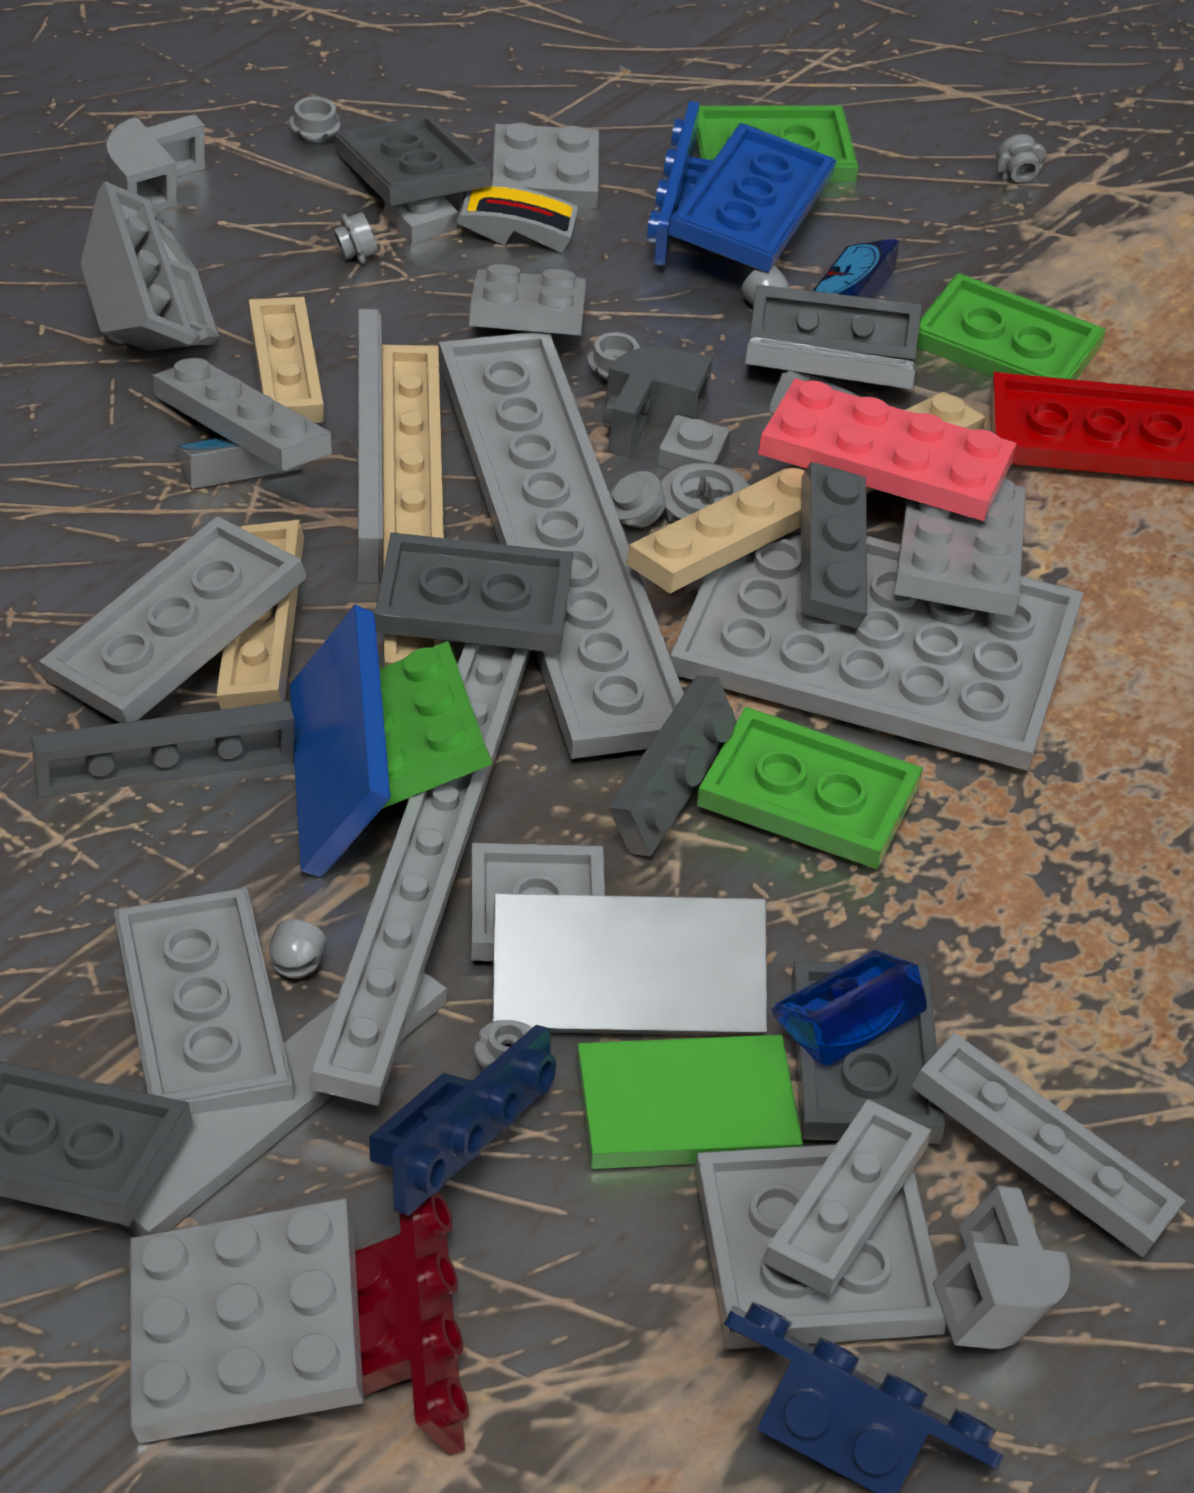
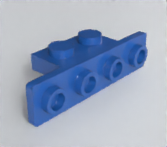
M689 101L685 119L675 118L671 149H667L663 179H659L655 211L652 210L650 213L646 242L656 244L654 264L665 266L672 239V236L667 234L671 218L713 161L692 157L696 142L699 102Z

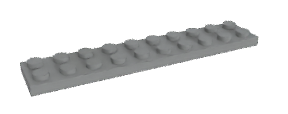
M531 332L439 342V363L499 544L573 552L572 574L561 653L535 650L571 759L648 749L684 693L640 574L626 564L629 545L550 333Z

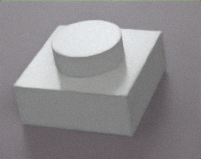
M444 196L390 206L384 201V216L410 244L433 238L458 228L456 223L458 211Z
M675 415L659 448L657 467L674 470L680 466L692 463L720 465L728 448L730 428L711 424L700 419Z

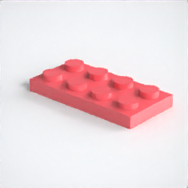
M795 378L761 434L758 454L802 468H807L812 461L865 476L866 487L984 521L1012 463L1017 443L1002 439L988 430H971L944 422L933 414H916L889 406L878 398L858 397L834 390L829 385L820 381H803Z

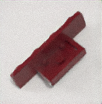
M437 1192L432 1194L409 1216L399 1213L400 1234L355 1251L362 1381L364 1396L412 1377L414 1417L417 1426L447 1454L453 1455L465 1450L463 1421L468 1419L469 1405L464 1389L459 1381L457 1356L463 1353V1339L460 1329L454 1320L452 1294L458 1289L457 1275L448 1255L447 1233L452 1230L453 1225L452 1216L444 1197Z

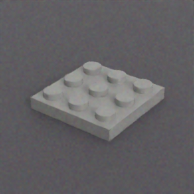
M836 1145L697 1153L695 1175L727 1349L765 1347L724 1325L733 1306L747 1312L752 1301L789 1319L792 1325L787 1334L806 1344L817 1343L819 1337L831 1342L944 1335L947 1322L933 1284L939 1275L914 1169L829 1297L764 1264L767 1246Z
M346 1198L131 1238V1429L139 1444L364 1403L353 1214Z

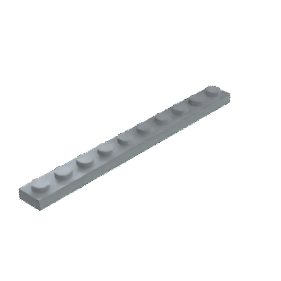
M465 643L458 666L494 764L531 650ZM493 764L409 798L311 1071L310 1090L379 1106Z

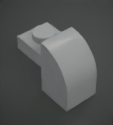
M195 114L147 128L137 117L119 124L107 139L108 183L151 200L158 212L176 207V178L205 169L204 124Z
M997 1185L958 1226L966 1248L933 1282L954 1345L999 1349L1017 1343L1062 1299L1069 1287L1070 1265L1066 1252L1043 1249L1021 1189Z

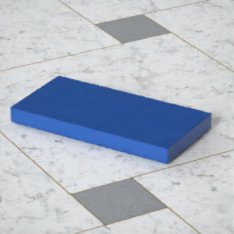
M740 123L671 218L667 234L769 273L831 179L837 160Z
M357 605L351 608L290 684L291 708L294 716V766L301 871L320 878L323 874L327 873L391 799L376 622L374 612Z

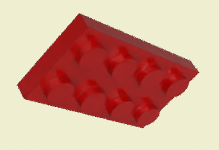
M1001 372L993 373L990 388L991 432L1002 439L1017 443L1012 465L1040 466L1071 471H1092L1123 474L1130 477L1144 476L1194 482V391Z

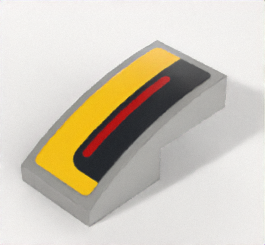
M491 184L489 187L464 191L456 223L504 246L512 232L516 231L562 253L572 237L578 206L542 192L510 185Z

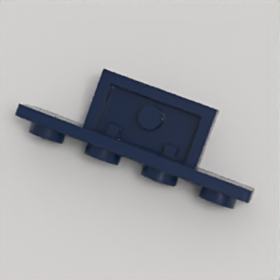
M540 1025L532 1027L473 1080L442 1073L369 1136L370 1161L393 1168V1205L395 1212L408 1216L412 1214L432 1194H436L443 1184L468 1161L476 1158L479 1152L503 1129L512 1125L515 1119L538 1097L544 1095L550 1089L556 1072V1060L551 1054L550 1028Z
M752 1301L747 1312L735 1306L731 1308L724 1325L791 1360L757 1426V1430L875 1493H899L928 1433L998 1469L1004 1457L1002 1447L991 1442L996 1430L990 1425L959 1409H955L951 1419L923 1406L928 1396L925 1391L890 1373L886 1374L882 1384L855 1370L860 1360L858 1356L825 1338L819 1337L814 1348L787 1334L792 1322L759 1303Z

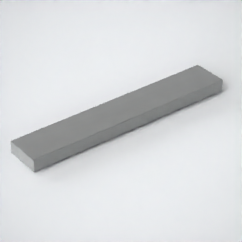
M359 309L357 583H379V579L382 578L383 551L381 313H378V309Z
M423 972L401 1040L446 1004L447 988L425 972ZM336 1001L283 1043L293 1083L294 1100L193 1114L192 1125L129 1226L123 1225L137 1237L170 1231L334 1096L310 1090L311 1071Z

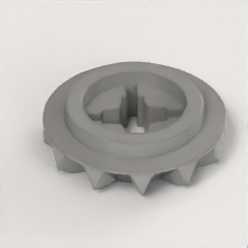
M692 463L680 466L669 472L662 480L666 499L664 509L667 511L668 522L674 523L709 506L703 504L701 499H698L700 492H703L704 497L708 498L710 504H713L750 485L735 471L717 464Z

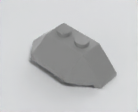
M104 181L98 189L80 262L100 332L115 343H129L147 351L214 345L219 338V334L197 269L174 234L157 220L160 213L152 201Z

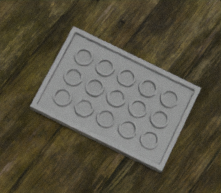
M801 528L705 576L670 655L677 676L694 680L697 675L718 677L724 689L1029 771L1084 594L1081 591L1021 576L1020 595L1015 617L895 595L894 586L900 544L867 536V616L858 629L801 614Z

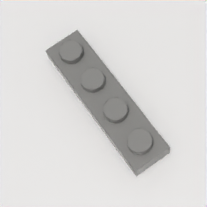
M183 359L175 363L174 368L153 375L156 397L281 471L332 454L330 431L308 420L304 415L298 414L276 402L270 396L264 395L246 385L238 378L223 372L204 359Z
M955 1032L923 1066L911 1086L1141 1257L1146 1255L1186 1201Z

